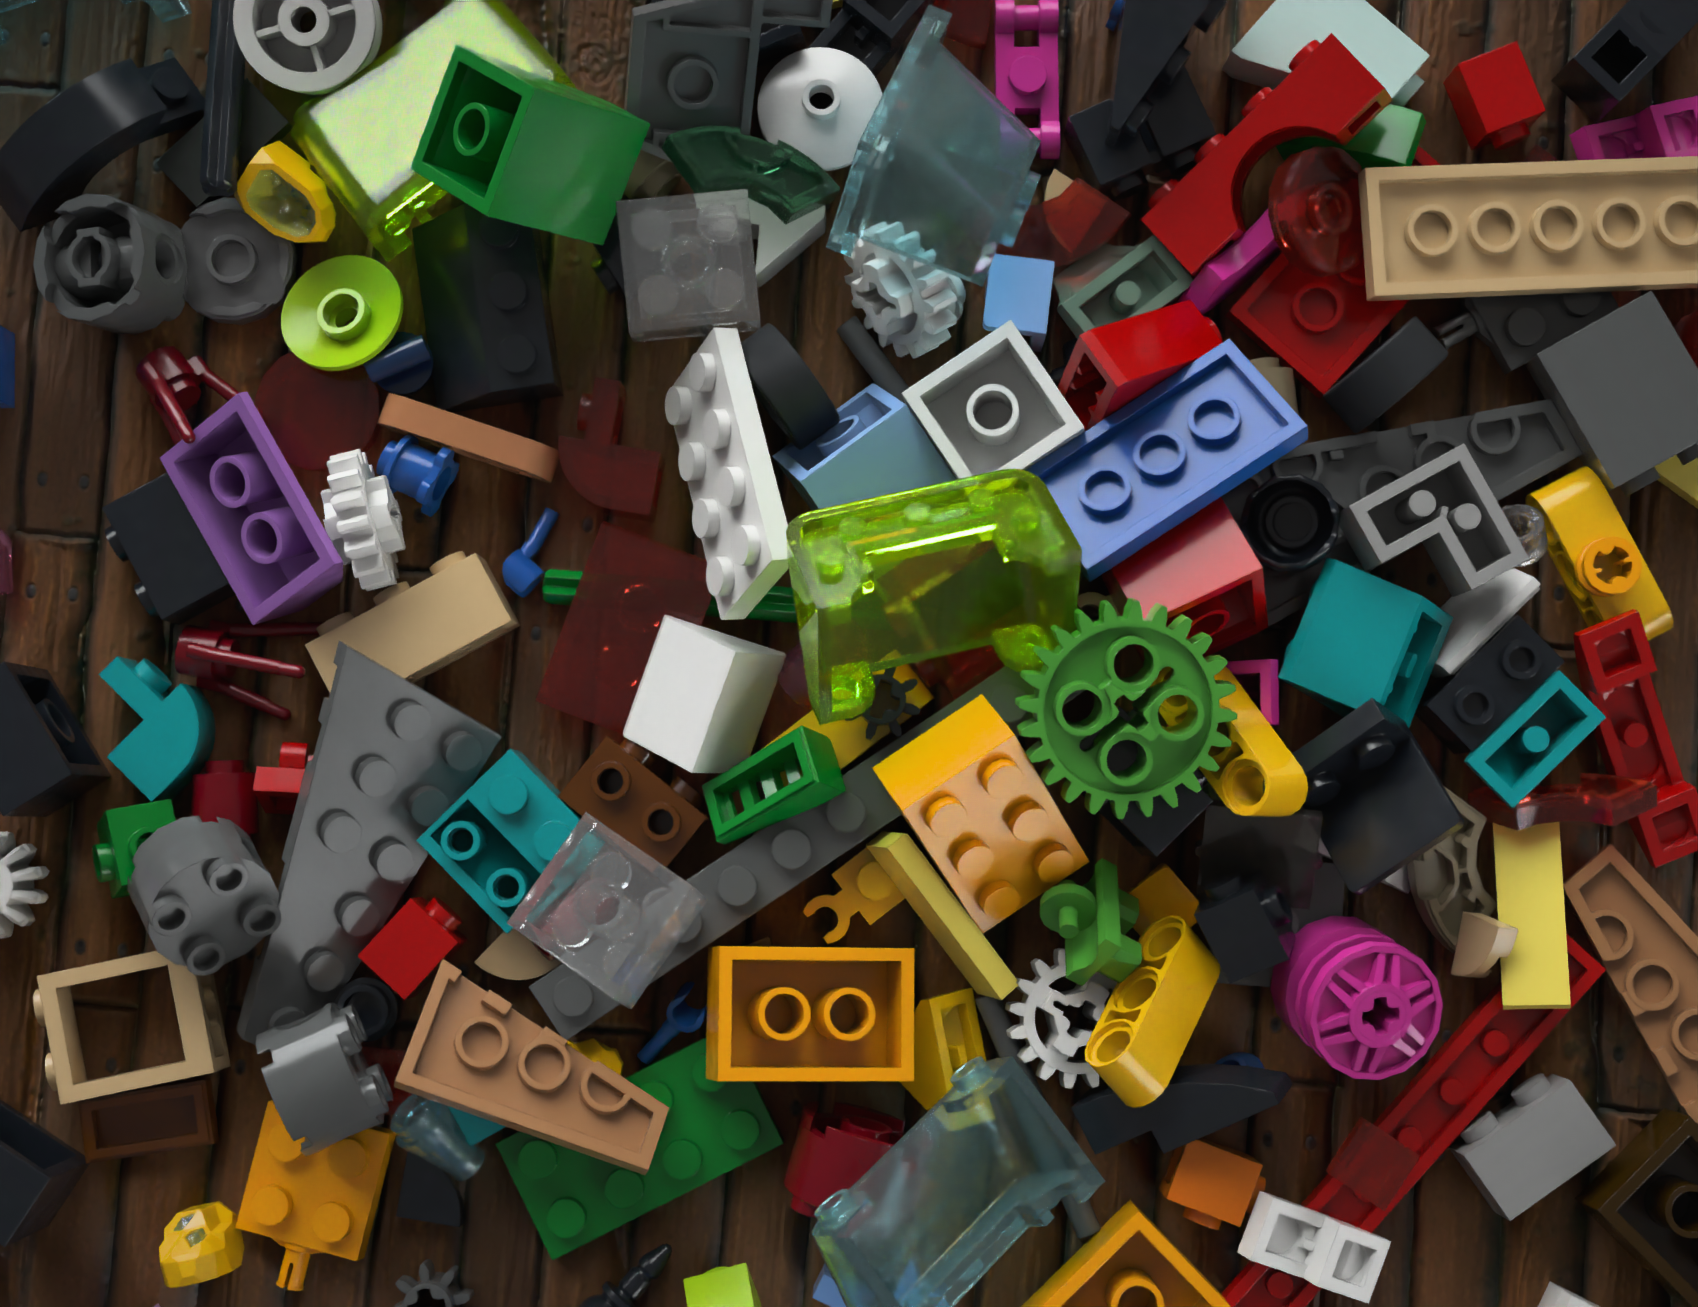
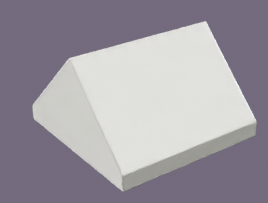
M664 615L622 734L625 738L691 773H724L750 757L786 654Z

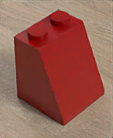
M1221 497L1101 575L1120 616L1123 615L1124 606L1128 598H1134L1140 602L1143 618L1147 617L1155 603L1166 606L1167 627L1181 614L1190 618L1192 624L1186 638L1187 640L1202 632L1210 635L1213 639L1209 648L1202 655L1204 658L1268 628L1263 567ZM1134 644L1142 663H1144L1145 657L1142 647Z

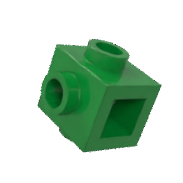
M171 799L105 810L96 827L100 844L92 846L93 864L99 883H109L112 899L130 896L127 890L128 877L131 880V875L135 869L132 859L138 847L157 829L176 821Z

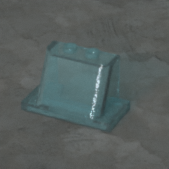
M928 5L858 143L826 248L851 257L859 239H862L983 286L1000 243L1011 248L1013 247L1026 211L1039 183L1041 175L1030 170L1041 140L942 45L952 13Z

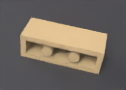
M463 551L455 552L434 563L429 568L433 576L411 588L407 581L397 583L378 593L373 598L376 604L374 608L355 618L351 612H345L317 627L316 630L320 637L305 644V647L329 692H331L337 665L333 662L339 640L408 681L415 683L519 627L520 624L486 560L477 553L466 557Z

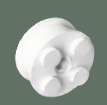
M378 0L234 1V32L244 57L261 76L282 88L308 95H324L338 92L357 82L372 66L379 52L383 35V20ZM313 11L316 15V25L310 32L303 33L300 27V20L305 13Z

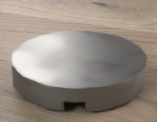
M224 197L202 204L189 215L191 218L185 222L180 230L183 235L188 262L183 294L185 301L196 312L218 323L244 325L266 318L285 302L297 276L298 254L293 241L269 232L245 213L236 198Z

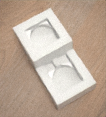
M1259 1191L1237 1253L1251 1261L1304 1278L1323 1289L1369 1304L1391 1241L1310 1208Z

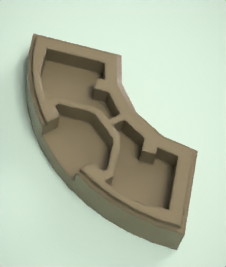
M1444 787L1464 819V825L1461 829L1408 863L1407 866L1411 893L1423 922L1432 935L1451 953L1455 954L1463 911L1482 913L1490 917L1497 907V903L1483 888L1476 867L1478 839L1487 817Z

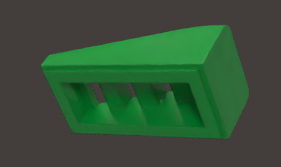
M805 726L798 727L702 785L716 840L724 845L824 804L846 791L830 739ZM783 771L786 772V776L789 785L785 787L783 785V781L780 775V772ZM761 781L765 794V799L762 801L756 786V782ZM739 790L744 811L740 814H737L732 793Z

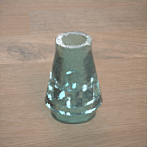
M412 1094L394 1113L390 1127L396 1134V1142L399 1147L448 1172L457 1181L467 1180L482 1165L485 1157L484 1151L477 1144L469 1146L448 1106Z

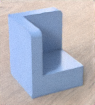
M991 253L984 296L983 328L987 331H994L1009 320H1012L1021 335L1030 336L1029 347L1031 350L1041 352L1047 332L1055 261Z

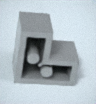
M1464 443L1339 512V526L1365 572L1422 542L1452 597L1471 591L1530 559Z

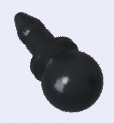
M667 1243L662 1244L643 1255L638 1261V1266L632 1267L619 1281L618 1287L610 1281H606L602 1285V1294L588 1297L579 1307H636L633 1300H638L651 1286V1281L657 1279L663 1273L672 1254L671 1245Z

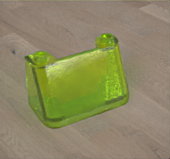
M445 0L444 9L327 97L319 96L307 101L293 116L295 125L290 132L292 140L387 262L412 244L405 234V230L411 224V219L416 216L419 222L424 224L432 217L427 209L448 193L411 170L410 167L455 44L465 46L576 89L575 84L562 67L503 0Z
M1003 469L817 509L798 515L787 527L786 552L808 694L819 725L852 718L864 713L872 705L875 698V684L871 672L991 644L999 659L1010 669L1016 672H1021L1022 670L1041 671L1044 663L1035 655L1032 650L1033 647L1037 645L1053 651L1059 645L1050 628L1054 624L1063 628L1069 634L1075 631L1074 611L1077 610L1082 548L1045 483L1037 475L1029 471Z

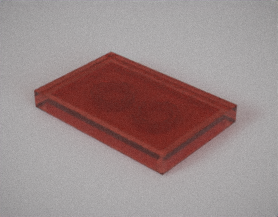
M603 521L535 701L622 734L664 615L699 626L703 623L713 596L710 594L706 583L707 561Z

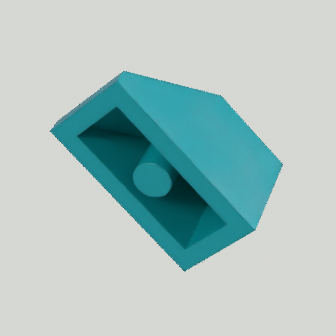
M1558 670L1548 677L1473 752H1470L1464 762L1509 808H1514L1606 716Z

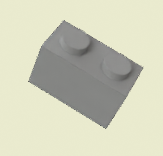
M1543 1073L1530 1077L1511 1092V1096L1514 1099L1513 1102L1494 1115L1491 1111H1485L1476 1115L1460 1133L1462 1138L1448 1147L1491 1209L1509 1221L1616 1146L1569 1079L1555 1074L1545 1077Z

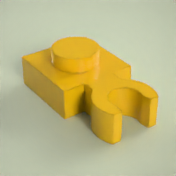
M866 847L831 874L842 890L835 895L823 894L814 897L807 903L803 913L806 917H809L822 907H829L836 912L838 916L836 927L823 937L826 943L830 944L840 940L846 934L850 925V917L858 911L869 925H872L904 900L905 897Z

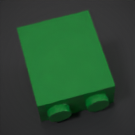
M455 44L410 169L488 217L603 246L650 123L609 101L465 46Z

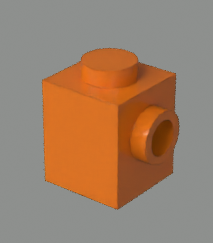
M1202 1137L1172 1151L1159 1186V1191L1166 1199L1185 1206L1182 1213L1183 1217L1202 1226L1219 1230L1222 1220L1241 1227L1245 1213H1252L1259 1191L1264 1192L1266 1178L1260 1176L1263 1165L1253 1156Z

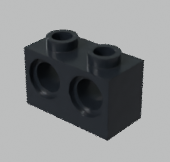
M1519 615L1513 616L1454 675L1440 678L1421 697L1415 715L1453 754L1473 752L1565 661Z

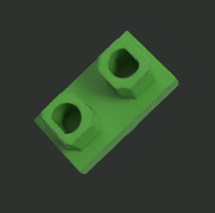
M1101 858L1095 864L1094 875L1083 886L1077 885L1072 880H1063L1057 886H1053L1044 892L1040 899V918L1046 927L1058 932L1065 938L1067 979L1083 986L1098 972L1121 983L1141 964V944L1125 936L1135 925L1139 916V899L1118 888L1116 865Z

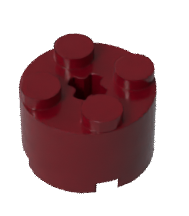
M820 1101L806 1103L784 1178V1186L793 1194L790 1207L800 1214L814 1218H826L830 1212L855 1219L854 1226L863 1232L876 1236H891L895 1223L905 1222L910 1217L930 1145V1138L919 1129L917 1140L915 1141L903 1134L905 1121L870 1108L835 1102L832 1114L817 1113Z

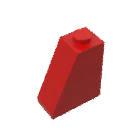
M1191 299L1096 327L1079 335L1057 388L1083 424L1085 432L1223 343L1222 335L1216 324L1210 318L1203 316Z

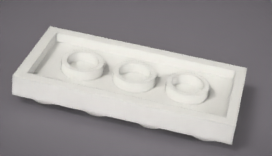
M713 327L697 352L692 355L690 362L676 382L669 388L665 398V414L668 422L674 425L679 445L678 467L682 479L688 483L693 503V530L696 536L701 538L707 561V588L710 594L716 598L720 619L737 620L745 619L795 562L796 555L737 328Z

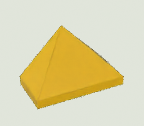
M973 988L961 989L920 1000L914 1012V1081H899L944 1129L957 1128L997 1115Z

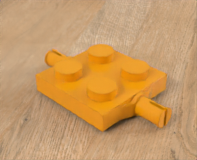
M273 1100L268 1101L235 1228L270 1237L280 1246L286 1248L279 1277L276 1281L278 1287H287V1290L302 1291L311 1254L328 1253L353 1261H359L365 1257L397 1131L373 1126L350 1135L317 1153L305 1156L300 1151L301 1143L305 1142V1137L293 1141L282 1122Z

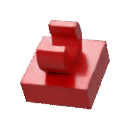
M283 742L280 750L279 767H256L253 792L265 813L293 815L306 764L314 756L309 755V743Z

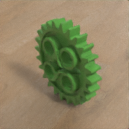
M1128 598L1122 616H1117L1110 602L1107 600L1100 601L1099 620L1094 622L1080 609L1074 610V621L1077 630L1069 634L1063 628L1055 624L1050 627L1052 634L1059 645L1053 651L1035 645L1032 650L1044 663L1041 671L1022 670L1020 674L1026 682L1035 687L1034 694L1015 698V704L1025 711L1032 712L1034 717L1017 725V731L1021 736L1038 737L1039 739L1025 752L1031 763L1050 759V762L1045 766L1040 775L1042 780L1047 785H1051L1066 777L1060 795L1065 801L1071 803L1083 791H1086L1085 808L1094 815L1101 809L1106 799L1110 800L1112 813L1117 819H1124L1129 801H1135L1145 817L1152 816L1153 797L1158 795L1172 808L1177 807L1178 798L1175 787L1183 783L1186 787L1198 793L1201 787L1193 772L1199 766L1215 772L1220 768L1216 761L1208 754L1211 746L1230 747L1232 744L1230 739L1217 731L1218 723L1237 719L1236 712L1223 705H1219V699L1229 696L1236 691L1235 685L1229 681L1214 679V676L1228 664L1227 660L1220 655L1205 658L1202 656L1211 645L1213 639L1210 635L1202 632L1187 640L1192 620L1183 614L1174 619L1167 627V607L1159 603H1155L1146 618L1142 617L1140 602L1134 598ZM1127 645H1140L1145 657L1143 667L1131 677H1118L1114 671L1116 654ZM1171 667L1172 674L1167 680L1159 682L1146 691L1163 668ZM1077 690L1091 691L1094 696V707L1090 715L1078 722L1065 720L1062 707L1068 695ZM1122 695L1134 701L1132 706L1137 714L1130 721L1118 716L1119 710L1114 704ZM1172 695H1184L1188 705L1184 719L1175 726H1161L1158 719L1160 705ZM1105 725L1107 726L1095 738L1090 748L1087 750L1080 749V742L1086 736L1096 733ZM1123 740L1135 741L1138 753L1134 763L1125 770H1110L1107 766V755L1112 746Z

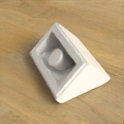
M1511 568L1471 591L1451 597L1440 607L1454 618L1431 675L1434 678L1454 675L1540 590L1539 586L1541 584L1533 576Z

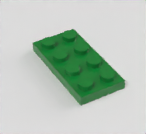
M706 1036L624 1077L669 1107L649 1170L645 1175L520 1131L496 1143L552 1260L784 1144V1138L756 1081H713L706 1079Z

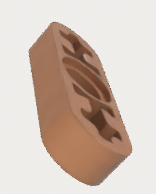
M388 393L377 423L403 436L411 434L418 438V441L439 448L447 447L457 454L545 483L552 482L561 456L560 451L535 440Z

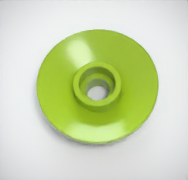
M342 255L320 262L296 281L283 304L281 329L287 346L305 364L325 371L346 370L369 361L389 344L399 328L403 314V295L400 285L388 268L366 256ZM355 318L350 324L344 326L348 320Z

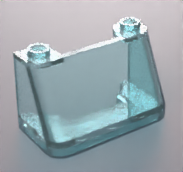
M979 1056L962 1065L950 1078L953 1087L849 1190L842 1189L837 1191L816 1209L814 1215L818 1222L812 1229V1237L846 1307H954L1029 1227L1047 1226L1055 1218L1050 1210L1059 1203L1061 1198L1071 1194L1077 1203H1085L1105 1182L1104 1178L1013 1056L995 1058L987 1062Z

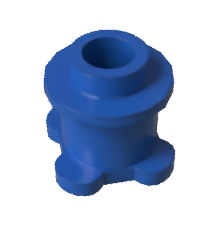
M408 434L399 442L392 440L386 445L378 460L376 473L379 476H387L392 494L399 491L416 499V502L422 504L421 513L432 517L440 507L447 489L454 482L459 470V463L453 460L455 453L453 450L443 447L436 454L419 446L418 438Z

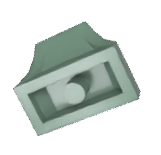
M1152 235L1143 243L1135 246H1115L1101 242L1055 276L1052 282L1060 300L1057 312L1078 339L1079 335L1090 329L1172 305L1190 287L1189 285L1193 279L1155 235Z

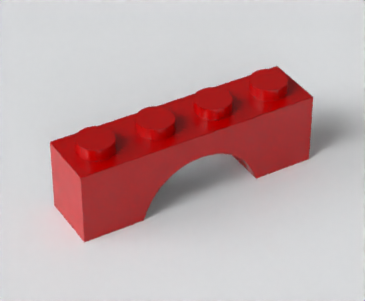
M1332 33L1322 43L1318 40H1313L1304 46L1289 64V69L1292 72L1273 90L1270 87H1265L1256 93L1241 111L1244 119L1226 136L1223 133H1219L1209 139L1194 157L1197 165L1179 182L1176 179L1166 182L1148 201L1147 205L1151 210L1140 220L1193 276L1196 277L1207 262L1225 251L1247 231L1242 211L1244 187L1252 169L1268 151L1286 141L1303 137L1327 139L1345 146L1392 101L1385 87Z

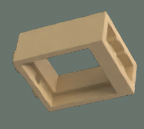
M157 951L37 976L39 989H36L33 995L34 1012L40 1026L46 1027L51 1052L45 1058V1072L51 1089L58 1091L60 1105L214 1073L231 1066L214 974L205 976L194 975L188 970L187 966L174 964ZM168 965L185 1060L87 1081L70 986Z

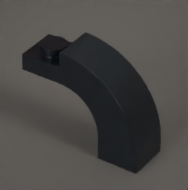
M175 57L139 69L130 58L84 78L58 94L36 111L12 134L1 148L0 205L19 232L58 219L61 214L55 213V211L65 201L81 196L93 177L116 157L147 140L198 123L204 117L205 98Z

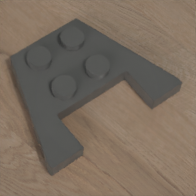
M663 0L632 8L624 110L650 123L641 150L699 173L702 170L734 183L735 188L755 196L759 193L777 201L808 203L812 171L798 168L786 162L771 148L749 146L761 25L763 23L829 28L833 0Z

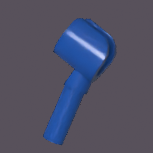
M545 508L527 542H524L521 549L514 551L503 563L502 572L505 584L522 598L529 595L535 589L546 573L532 559L540 552L542 545L559 517V514L550 508Z
M686 982L680 987L667 1007V1019L662 1024V1027L637 1054L644 1064L649 1065L681 1031L689 1033L699 1029L707 1017V1004L702 1009H694L685 1002V997L694 986V982Z

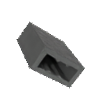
M1652 290L1537 353L1525 364L1545 400L1551 399L1580 448L1582 455L1579 456L1581 462L1596 473L1607 492L1620 486L1625 497L1661 478L1655 468L1656 465L1677 455L1682 465L1698 458V368Z

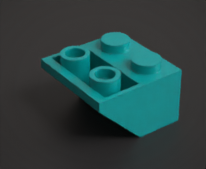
M1326 558L1319 578L1311 587L1308 604L1294 639L1291 640L1286 648L1284 663L1278 678L1343 717L1373 698L1403 719L1407 726L1410 727L1454 617L1422 595L1341 561Z
M509 749L416 840L507 934L518 926L527 915L532 913L536 906L552 891L573 877L608 842L590 822L558 797L561 792L521 751Z

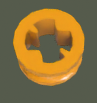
M1610 536L1600 538L1584 546L1576 557L1574 570L1576 579L1584 590L1591 595L1608 597L1624 593L1636 584L1640 578L1642 562L1641 556L1633 544L1624 538ZM1613 552L1620 559L1614 565H1622V574L1603 582L1596 575L1602 571V568L1594 569L1595 557L1600 558Z

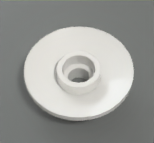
M824 47L808 48L788 55L768 73L758 96V121L766 142L783 160L805 170L833 171L855 163L872 148L883 124L884 99L875 76L859 59L837 49ZM821 92L828 94L833 99V103L826 109H818L811 105L809 99L814 94Z

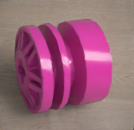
M1329 916L1306 924L1294 934L1296 939L1290 958L1287 961L1274 965L1270 989L1276 1013L1296 1037L1311 1047L1332 1068L1354 1079L1381 1080L1405 1072L1426 1054L1439 1031L1443 1002L1438 980L1421 958L1396 943L1395 940L1379 929L1357 917Z

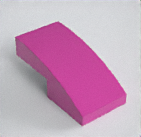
M1698 95L1652 105L1633 116L1580 128L1569 135L1577 160L1698 156Z

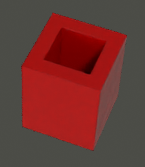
M1517 41L1458 63L1443 82L1471 151L1490 143L1493 144L1495 151H1499L1531 136L1529 128L1546 111Z
M422 896L414 897L406 902L359 953L358 957L400 997L407 1000L417 996L437 974L442 959L448 962L468 939L457 929L463 923L462 919L446 903L435 896L430 902L426 901Z

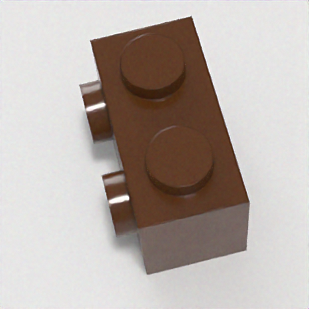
M606 736L558 797L653 875L661 878L709 821L710 816L700 809L706 802L705 797L678 775L669 784L654 772L651 767L657 761V758L646 748L627 738L620 744L614 738Z

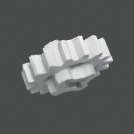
M884 218L860 229V233L850 237L849 242L853 250L844 254V260L853 269V273L844 276L845 282L851 286L853 296L851 302L853 307L863 308L866 313L863 325L866 330L874 328V331L879 334V344L884 348L893 343L898 357H903L910 353L914 359L948 341L951 335L947 328L957 323V318L948 309V305L956 302L957 297L949 290L947 280L950 276L949 270L938 268L934 261L938 252L937 248L933 245L926 249V246L922 244L921 230L916 227L907 232L903 219L898 218L889 222L887 218Z
M361 449L329 456L330 461H327V467L330 476H327V481L330 489L321 491L325 514L323 521L325 530L341 557L343 565L352 564L354 577L359 578L361 588L366 589V591L397 584L396 578H399V573L396 563H398L396 552L405 550L406 545L402 532L401 521L403 520L397 499L395 500L389 487L387 476L375 477L373 466L368 464L366 453L361 452Z
M1057 948L1054 949L1053 966L1049 967L1037 958L1030 962L1032 970L1036 975L1032 982L1016 978L1018 980L1016 982L1018 984L1017 989L1024 993L1022 1001L1007 1002L1005 1009L1019 1015L1020 1023L1006 1030L1007 1036L1012 1039L1025 1040L1026 1045L1020 1049L1016 1056L1023 1063L1038 1057L1040 1062L1037 1066L1036 1076L1046 1081L1057 1069L1059 1070L1060 1085L1064 1088L1072 1089L1077 1074H1082V1078L1088 1086L1092 1088L1098 1087L1099 1074L1085 1059L1068 1060L1069 1056L1073 1057L1078 1047L1087 1045L1093 1031L1087 1028L1072 1027L1067 1032L1070 1021L1063 1016L1064 1012L1056 1008L1053 1003L1056 1002L1064 1006L1070 1005L1077 1008L1085 1003L1082 1014L1089 1019L1088 1023L1096 1026L1105 1008L1104 1003L1109 994H1112L1117 982L1096 972L1083 986L1076 984L1073 989L1061 992L1050 988L1049 985L1052 982L1066 976L1065 949ZM1036 1008L1044 1012L1048 1027V1033L1043 1040L1045 1042L1044 1045L1038 1036L1035 1026Z

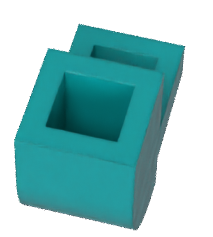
M117 656L98 675L143 721L107 758L151 802L171 799L172 801L192 781V775L201 772L205 766L204 762L208 761L212 753L216 733L212 708L204 693L197 686L180 683L169 694L166 690L172 685L171 681L152 662L143 658L138 663L136 660Z

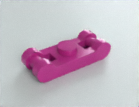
M995 0L996 160H1015L1016 153H1039L1040 159H1059L1058 0H1038V5H1015L1014 0ZM1014 31H1037V47H1014ZM1015 115H1038V128H1016Z

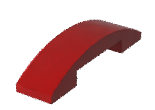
M1632 609L1574 633V649L1582 692L1606 716L1593 730L1605 767L1649 864L1657 868L1698 851V793L1695 786L1684 781L1650 673L1658 671L1639 611Z

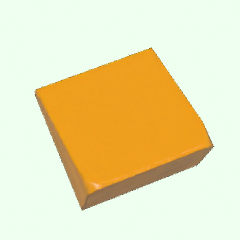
M1160 863L1127 892L1139 899V916L1133 929L1140 937L1152 923L1166 916H1180L1190 927L1197 923L1194 913L1199 901L1167 864Z

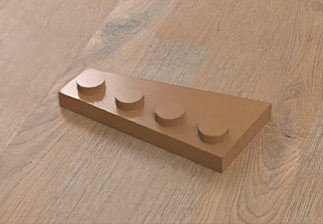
M1607 844L1563 882L1564 897L1599 961L1606 969L1610 981L1684 1115L1690 1116L1698 1124V937L1612 844Z
M442 959L395 1079L394 1087L645 1175L649 1170L669 1107L601 1062H593L567 1045L566 1039L546 1026L544 1029L514 1010L512 1008L513 1004L490 989L488 992L462 976L460 969Z

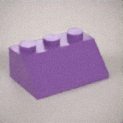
M248 392L236 394L193 430L196 437L193 443H185L182 439L160 457L163 466L252 625L302 611L343 581V561Z

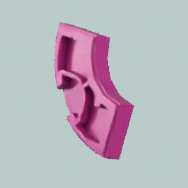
M1308 185L1274 201L1237 241L1204 265L1178 302L1191 299L1202 315L1210 311L1266 265L1308 222L1324 203L1325 199L1311 185Z

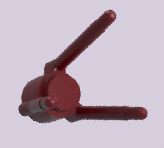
M165 346L150 352L136 367L135 375L151 397L150 402L161 416L174 445L182 439L188 444L193 443L196 439L184 411L191 408L201 396L200 383H205L227 401L240 393L212 372L201 356L196 355L186 360L180 350L174 346ZM256 406L258 412L260 413V415H261V417H262V419H263V417H264L263 411Z
M212 619L207 628L186 625L176 645L175 669L178 674L196 677L197 688L222 693L261 712H266L286 721L291 717L289 709L223 679V677L231 678L236 672L237 667L279 676L302 678L305 676L304 667L285 663L284 661L240 653V643L237 640H233L232 637L319 635L316 629L323 623L269 622L252 625V623H229Z

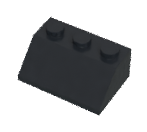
M466 203L412 228L428 346L434 359L432 376L437 408L453 413L564 396L539 229L488 217Z

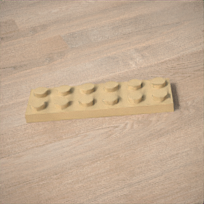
M1698 156L1365 168L1358 174L1367 301L1698 288Z

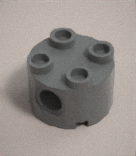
M88 193L65 201L55 211V213L61 214V216L55 221L53 227L43 226L36 241L33 267L39 291L46 301L55 304L59 310L57 312L68 319L113 333L131 335L156 328L161 322L172 321L181 314L185 305L183 292L185 290L188 262L183 235L178 226L152 212L112 196Z
M199 816L183 817L157 829L138 847L132 859L135 869L131 875V880L128 877L127 882L129 895L157 952L174 964L187 966L191 973L200 976L211 975L217 972L224 964L248 953L264 937L272 934L279 927L282 916L278 908L279 892L271 874L264 867L248 833L231 820L216 817L219 823L212 821L202 822Z
M328 1003L320 1010L304 1018L271 1028L256 1036L257 1054L262 1055L271 1051L274 1062L261 1068L274 1105L292 1140L296 1141L305 1137V1142L301 1143L300 1150L305 1156L326 1149L350 1135L384 1123V1113L389 1111L387 1102L393 1100L392 1090L380 1064L368 1066L361 1046V1042L367 1040L366 1031L358 1012L352 1004L339 1009L335 1003Z

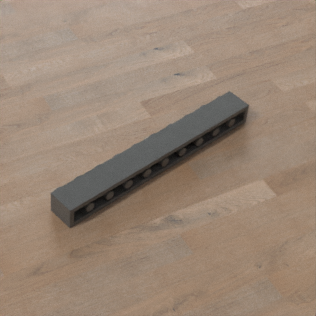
M1071 622L1062 627L1069 634L1076 631ZM1053 634L1037 644V646H1042L1052 651L1059 645ZM1033 648L842 776L846 787L845 792L824 804L762 829L530 985V990L560 1036L568 1040L902 815L872 767L979 695L983 694L1015 736H1019L1017 725L1034 717L1032 712L1019 708L1015 704V698L1034 694L1035 687L1020 676L1021 671H1041L1044 665L1033 652ZM1077 690L1069 694L1068 697L1065 699L1063 705H1065L1066 703L1080 695L1085 690Z

